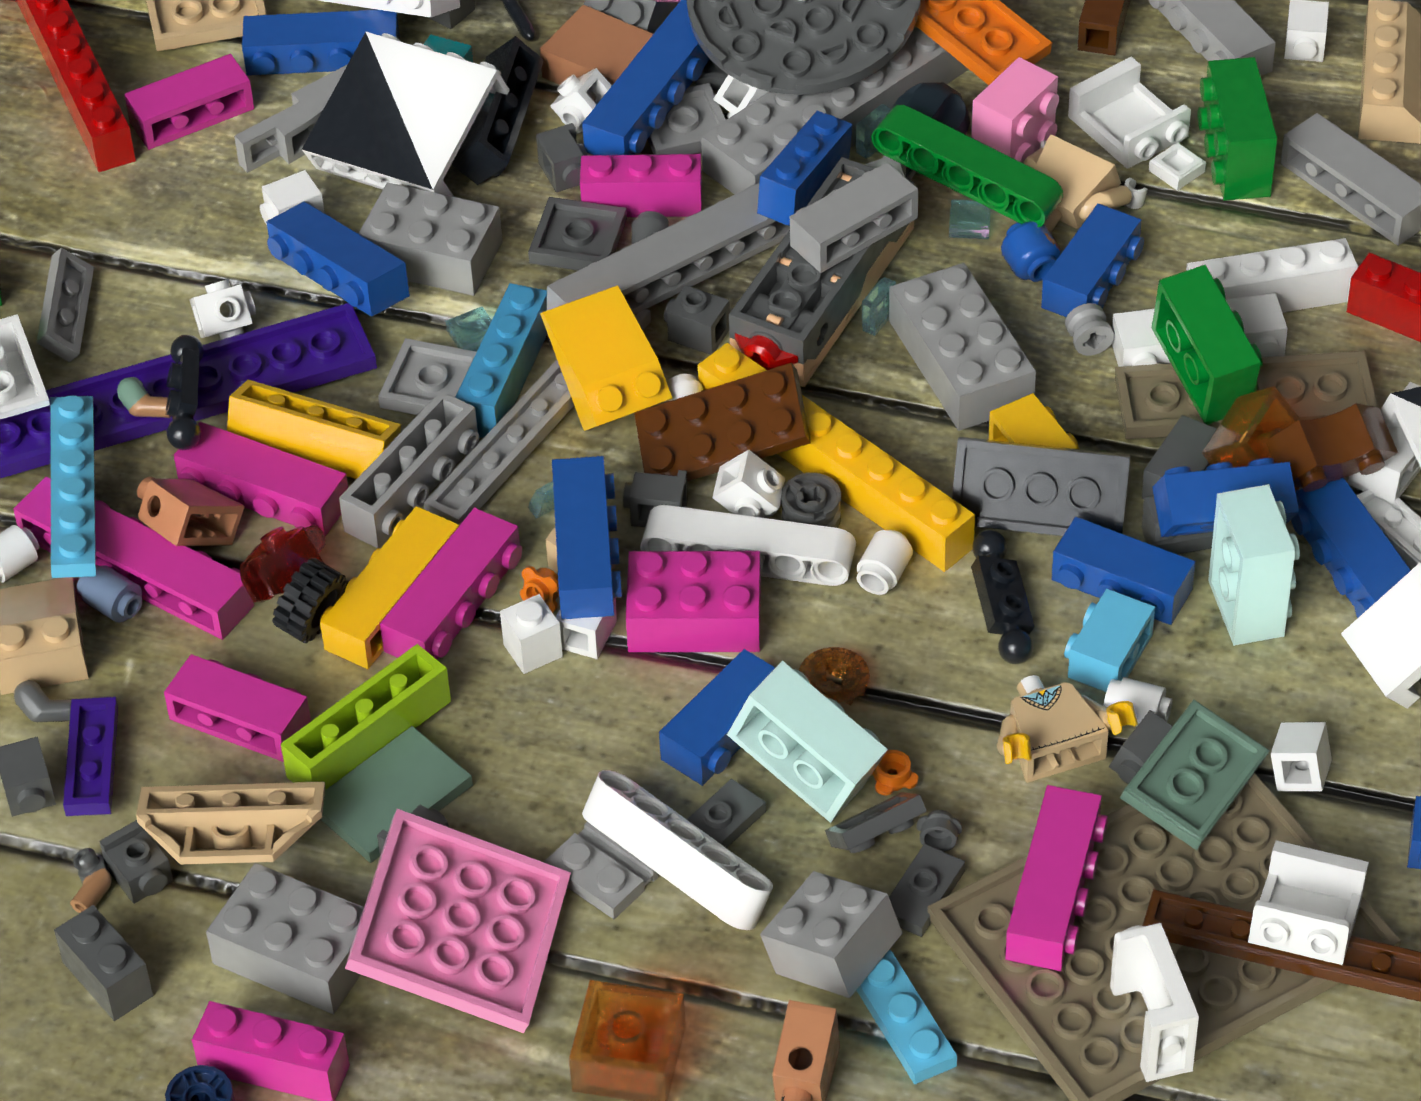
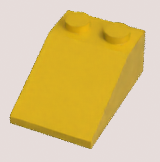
M618 285L540 313L584 431L672 399L659 360Z

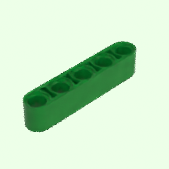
M894 106L871 135L874 147L884 156L1020 224L1033 221L1038 224L1037 227L1043 226L1063 199V190L1053 178L908 106Z

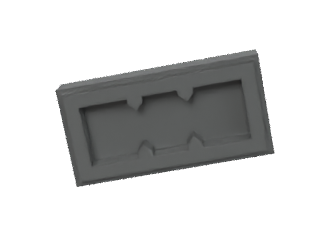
M731 778L687 820L727 848L766 812V802Z
M927 844L922 846L889 896L900 928L920 937L924 935L931 924L928 906L950 895L965 872V861Z

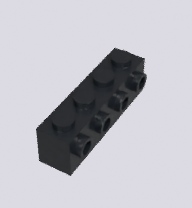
M517 36L486 56L484 61L492 64L501 72L500 75L510 91L507 95L495 92V94L489 92L452 162L455 168L476 185L481 184L491 176L493 178L498 177L507 167L544 61L542 57Z

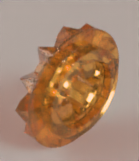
M829 647L817 650L807 656L799 668V671L808 678L810 684L825 697L833 699L838 703L845 702L850 706L855 697L865 695L866 687L870 683L869 668L864 659L857 653L845 648ZM826 670L836 679L842 677V685H836L832 680L827 681Z

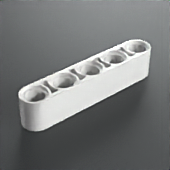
M659 505L650 510L640 548L641 551H760V572L762 577L838 586L848 580L856 540L851 533L835 527Z
M602 770L598 773L582 812L586 821L725 923L742 930H752L756 927L773 889L772 882L765 875L630 778L610 770Z

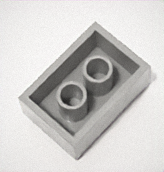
M389 182L386 183L358 233L406 263L408 281L472 296L475 295L503 242L500 208L498 206Z
M254 863L206 930L212 962L214 965L334 1015L361 975L345 969L364 907Z

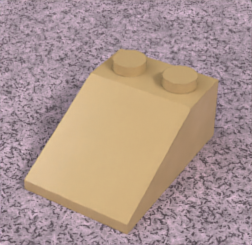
M73 577L0 589L1 695L14 693L17 685L26 680H33L42 688L89 679Z

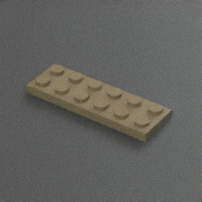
M1365 351L1262 357L1263 365L1259 370L1257 379L1258 389L1255 391L1251 410L1208 425L1227 433L1281 430L1298 420L1326 417L1340 412L1355 403L1378 407ZM1171 363L1115 367V383L1125 439L1167 437L1182 415L1204 423Z

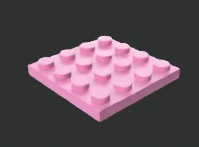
M397 809L386 837L345 969L524 1033L530 1022L571 872Z

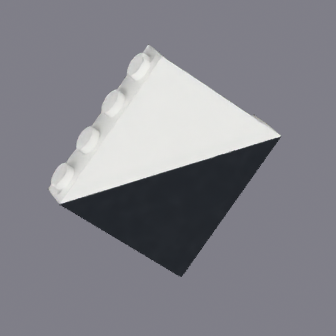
M365 32L307 138L302 151L318 170L382 190L386 183L389 182L453 196L443 179L489 92L494 94L499 92L507 95L510 90L502 79L501 72L492 64L487 62H480V64L472 63L452 52H448L446 55L434 52L431 48L421 43H414V45L403 43L390 34L383 33L379 36Z

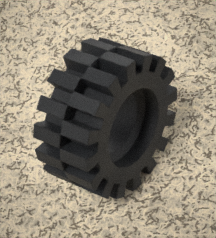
M316 558L308 559L307 563L304 562L300 566L299 572L295 571L291 576L292 581L290 584L287 583L283 589L285 592L277 601L279 606L273 612L275 617L272 619L274 625L303 643L315 639L316 633L320 634L322 632L320 620L324 611L329 606H334L344 594L342 590L346 587L347 583L345 575Z

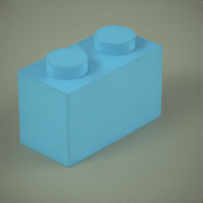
M1106 588L1097 604L1092 602L1089 605L1080 633H1073L1067 642L1064 657L1069 659L1068 678L1107 692L1111 679L1122 681L1123 677L1128 678L1153 635L1155 606Z

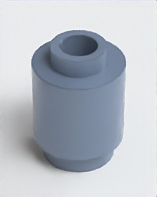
M96 565V576L80 577L78 580L77 592L82 596L84 603L115 622H124L134 617L141 608V587L109 566Z

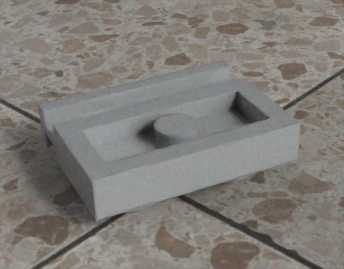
M588 821L584 824V829L578 835L574 833L544 861V863L571 872L567 888L613 920L645 891L644 887L650 881L654 882L658 878L656 871L599 831Z

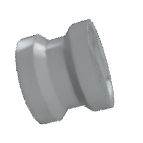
M1087 303L1074 308L1065 319V327L1070 336L1073 337L1074 347L1082 355L1092 356L1105 351L1114 340V332L1109 323L1106 322L1104 310L1097 304Z

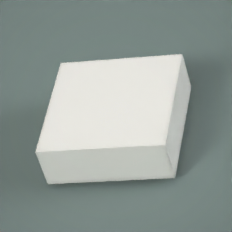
M1178 142L1149 162V171L1177 191L1203 174L1206 167V161Z

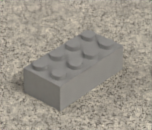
M965 263L889 287V322L958 431L989 421L990 411L1032 393L1035 395V369Z

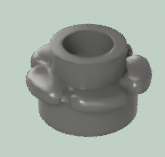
M935 810L927 816L920 817L916 826L917 830L920 831L919 835L922 845L927 844L943 852L951 850L956 845L958 834L962 832L960 821L944 810Z

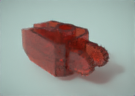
M311 525L306 528L300 526L287 532L284 527H278L266 533L260 539L262 543L257 545L240 565V578L253 603H262L276 595L284 594L285 591L283 589L285 585L291 583V576L295 571L299 572L300 566L304 562L307 563L310 558H316L323 562L319 555V552L326 545L323 531L318 525Z

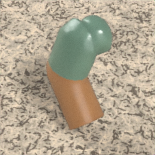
M128 377L120 381L117 388L118 398L131 415L136 417L171 418L170 415H166L168 397L150 396L138 378Z

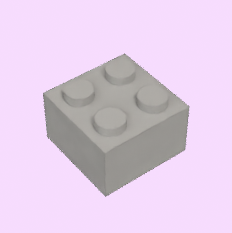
M813 871L762 931L760 936L776 974L850 998L902 935V931L887 893Z

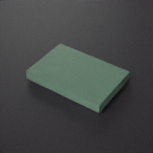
M1193 700L1124 789L1120 799L1195 850H1198L1266 759L1270 750L1196 700Z
M411 726L325 790L323 813L320 820L371 863L380 856L377 835L383 829L387 832L389 831L397 809L411 813L421 804L427 809L434 808L440 811L473 786L472 775Z

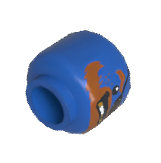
M1033 221L1023 224L1017 222L1012 225L1002 242L1001 253L1018 278L1038 282L1043 280L1061 255V249L1049 229L1045 225L1037 227L1038 224Z

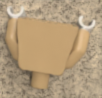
M1052 134L1047 141H1041L1040 149L1029 155L1023 162V164L1056 180L1063 190L1062 201L1044 223L1050 232L1053 231L1059 221L1075 229L1080 228L1097 204L1112 209L1122 206L1139 209L1144 205L1147 188L1144 187L1141 190H1136V180L1133 178H1127L1125 184L1120 186L1121 181L1115 164Z

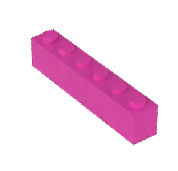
M45 477L13 510L17 526L21 529L24 527L29 529L37 539L39 547L51 553V479ZM95 501L96 565L109 566L138 584L142 589L143 600L221 640L254 607L250 579L242 571L236 568L230 569L214 561L203 551H194L186 546H175L154 530L146 527L137 518H128L112 510L103 501Z

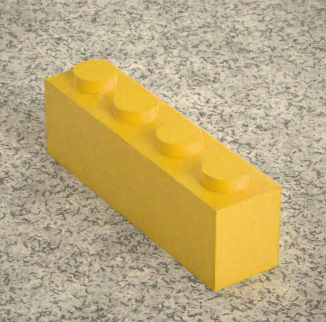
M252 380L244 382L229 396L228 432L346 473L347 477L357 479L401 433V424Z
M417 506L405 520H400L396 524L392 536L382 548H377L373 552L368 565L358 577H353L348 582L344 594L334 606H329L324 611L320 620L324 650L369 669L384 651L380 629L381 621L460 525Z

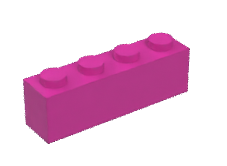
M201 421L198 423L201 429V438L198 444L189 450L178 449L174 454L178 479L194 480L244 505V508L253 510L263 517H272L294 525L299 530L310 531L325 537L341 516L339 497L348 489L346 473Z
M474 507L381 621L380 629L384 652L398 658L418 644L434 658L444 657L451 647L452 640L460 630L467 628L471 624L476 610L483 601L495 594L499 581L507 571L514 569L518 565L522 556L518 526Z
M1047 785L1007 929L1005 960L1061 971L1066 953L1074 955L1079 936V926L1073 925L1075 916L1084 917L1089 889L1083 888L1085 878L1094 879L1099 852L1093 851L1094 843H1103L1107 829L1108 816L1100 814L1102 795Z

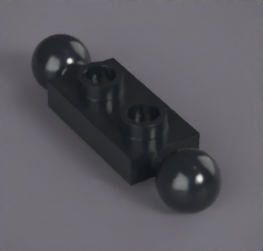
M181 335L173 341L170 349L171 357L175 363H171L167 377V387L173 388L169 392L166 404V415L172 416V422L167 428V438L176 449L189 450L195 447L201 438V429L194 420V415L198 406L199 362L203 358L204 348L201 341L195 336Z
M986 530L979 533L973 541L972 549L976 559L971 569L988 633L1002 635L998 643V651L1006 662L1022 664L1031 657L1034 648L1033 641L1029 635L1035 626L1017 561L1003 559L1007 551L1005 538L997 531Z

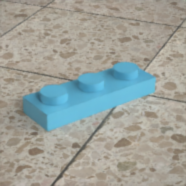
M889 950L856 991L915 1085L957 1067V1055L893 952Z

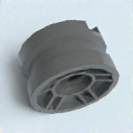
M808 472L796 475L787 481L782 488L781 495L783 521L838 528L841 521V491L838 484L831 477L821 473Z

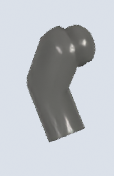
M33 680L21 682L15 688V703L31 721H70L71 699L50 700L41 690V686Z

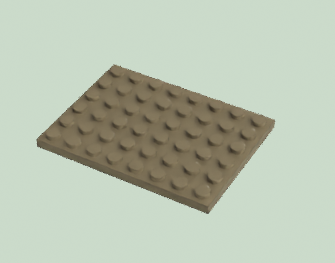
M1255 773L1198 850H1195L1129 804L1107 815L1108 823L1103 843L1095 842L1093 851L1099 852L1095 877L1093 880L1085 878L1083 888L1089 889L1084 917L1075 916L1073 924L1074 926H1079L1076 950L1074 955L1066 953L1061 971L1005 960L1007 929L1027 856L928 906L931 923L1070 1101H1122L1161 1080L1146 1082L1140 1067L1145 1011H1148L1142 993L1134 991L1115 996L1110 987L1114 936L1116 933L1132 926L1143 925L1153 889L1253 912L1256 901L1260 900L1269 873L1272 850L1276 840L1322 851ZM1362 897L1351 936L1400 947L1401 940ZM1169 942L1199 1015L1194 1062L1340 984L1335 981Z

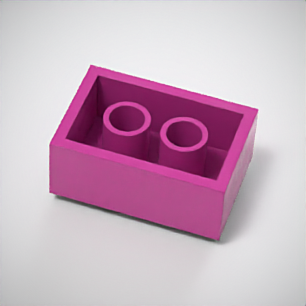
M629 551L626 600L628 652H741L743 649L749 652H760V551Z

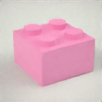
M1020 57L1017 58L973 100L971 138L1023 163L1029 155L1040 149L1041 141H1047L1051 134L1056 135L1057 124L1055 123L1056 108L1059 103V95L1057 94L1058 76Z

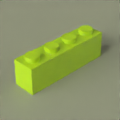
M416 644L281 743L286 777L293 783L325 782V790L408 728L411 726L414 728L418 727L451 702L447 668L420 645Z

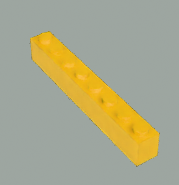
M726 343L698 364V381L703 385L704 391L767 370L729 343ZM802 395L811 443L778 453L779 456L803 473H821L831 477L840 488L841 500L884 530H895L902 533L915 552L943 572H946L973 550L974 513Z

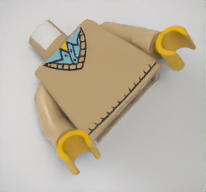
M1028 676L1017 685V691L1020 696L1015 697L1011 701L1010 715L1002 721L997 750L1005 757V764H1012V761L1019 759L1023 776L1027 783L1104 760L1107 755L1108 730H1111L1113 735H1117L1122 732V726L1138 725L1133 703L1130 701H1120L1105 707L1086 695H1080L1070 683L1065 682L1046 688L1039 676Z

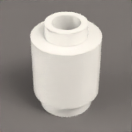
M11 525L0 533L1 583L6 582L37 561L38 555L36 550L39 549V544L29 529L25 527L21 529L16 525Z
M881 530L874 534L857 565L858 574L856 578L863 589L872 594L883 595L896 586L913 555L912 546L907 538L895 530Z
M1123 677L1122 681L1111 679L1103 706L1108 707L1116 702L1130 701L1133 703L1138 724L1149 710L1167 722L1172 707V698L1166 697L1165 687Z

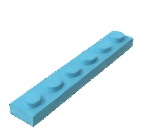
M93 396L50 397L52 578L96 576Z

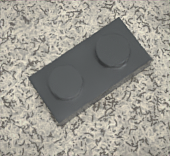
M901 792L826 829L825 833L831 847L849 850L850 853H857L873 846L876 843L874 837L886 831L894 834L910 828L915 824L913 818L927 812L919 794Z

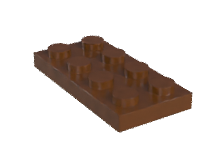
M792 363L634 413L644 473L677 476L678 470L687 471V482L717 473L721 465L747 450L752 451L762 459L811 443L798 372Z

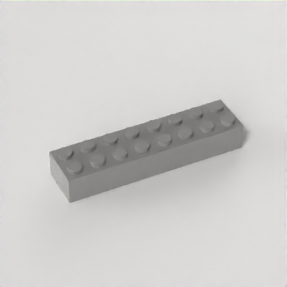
M915 26L900 51L886 65L863 80L847 87L818 94L794 95L769 92L701 136L702 171L735 195L760 182V175L817 110L853 124L851 147H853L873 133L897 99L907 90L919 83L944 82L948 84L969 69Z

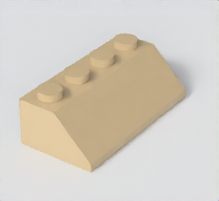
M1368 0L1363 43L1358 139L1421 144V14L1408 2Z

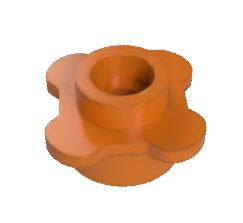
M528 566L523 569L524 587L520 590L522 600L524 601L540 594L552 613L557 610L558 604L555 600L559 597L558 575L548 568L536 570L534 567Z
M887 750L872 773L876 781V792L884 796L890 795L893 791H898L902 788L912 789L918 784V775L911 771L909 756L899 750Z

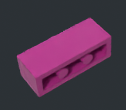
M231 53L124 94L129 122L148 150L254 109L250 80Z
M701 154L581 156V201L624 207L627 210V217H638L640 213L645 211L658 212L665 217L692 216L702 211Z
M192 654L164 691L170 720L282 762L284 761L281 743L311 722L307 696L302 695L299 691L293 688H283L262 680L257 675L251 673L244 674L225 667L216 660H206Z
M209 1001L192 1038L197 1065L213 1066L223 1071L231 1080L317 1101H335L350 1066L344 1033Z

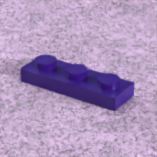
M116 697L71 699L63 800L66 816L111 814L118 723V703Z

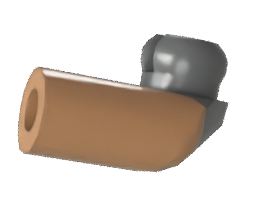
M91 848L80 850L73 859V865L78 869V875L83 885L70 902L72 908L78 913L83 912L92 905L96 907L111 886L112 878L104 858L101 855H97L94 849Z

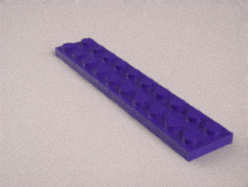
M346 303L204 344L203 358L199 362L198 406L194 420L199 421L228 412L229 396L247 380L294 393L376 369V356L353 306ZM170 354L48 389L46 393L49 402L50 397L93 396L94 451L167 430L172 422V416L171 418L131 415L118 398L117 388L120 381L124 378L135 377L141 380L143 387L150 396L168 397L170 390H173V388L167 387V377L171 363L175 362ZM50 405L0 419V478L51 464Z

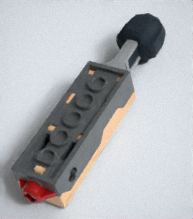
M944 82L919 83L901 95L892 106V108L896 105L908 106L965 135L970 125L969 112L961 94ZM886 156L865 165L841 157L807 206L886 162L892 165L909 181L916 171ZM914 221L822 273L817 271L790 246L789 230L729 313L730 345L766 370L792 363L797 369L800 386L805 387L914 229Z

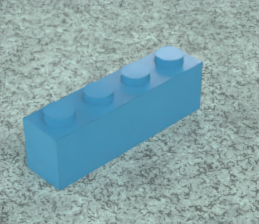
M509 283L455 398L475 407L477 430L480 438H484L515 405L548 333L540 313L547 311V290Z

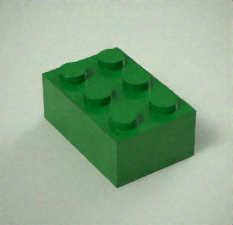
M1256 58L1208 61L1207 77L1200 79V93L1204 107H1198L1197 118L1199 130L1206 131L1204 137L1206 157L1213 158L1211 164L1213 184L1220 185L1223 201L1271 197L1277 135Z
M1202 265L1159 280L1151 328L1204 424L1208 425L1251 410L1254 394L1258 389L1257 379L1259 370L1263 365V360L1255 343L1250 344L1246 337L1239 313L1236 310L1232 311L1226 302L1222 283L1218 278L1213 279L1207 266Z

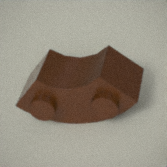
M1358 403L1326 417L1298 420L1266 440L1274 463L1290 462L1294 487H1302L1305 492L1315 491L1325 486L1328 482L1359 472L1361 475L1373 474L1385 466V460L1398 453L1380 408Z

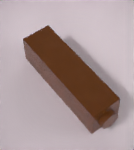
M1085 0L1079 20L1077 50L1115 56L1130 0Z

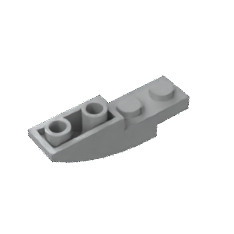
M347 65L291 93L293 102L291 107L236 134L234 138L239 165L248 173L279 156L288 164L304 156L305 153L302 151V148Z

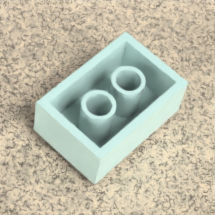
M1269 484L1217 493L1208 581L1233 646L1284 637L1286 620L1292 616L1290 589H1295L1296 587L1293 566L1294 560H1298L1300 557L1299 544L1296 535L1288 533L1283 503L1275 501Z
M783 660L749 695L727 736L830 823L864 787L888 750L880 743V740L872 731L862 728L845 713L838 702L825 697L810 684L808 678L802 672L792 669Z

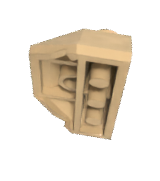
M325 782L141 787L136 813L137 823L180 865L274 862L322 818Z

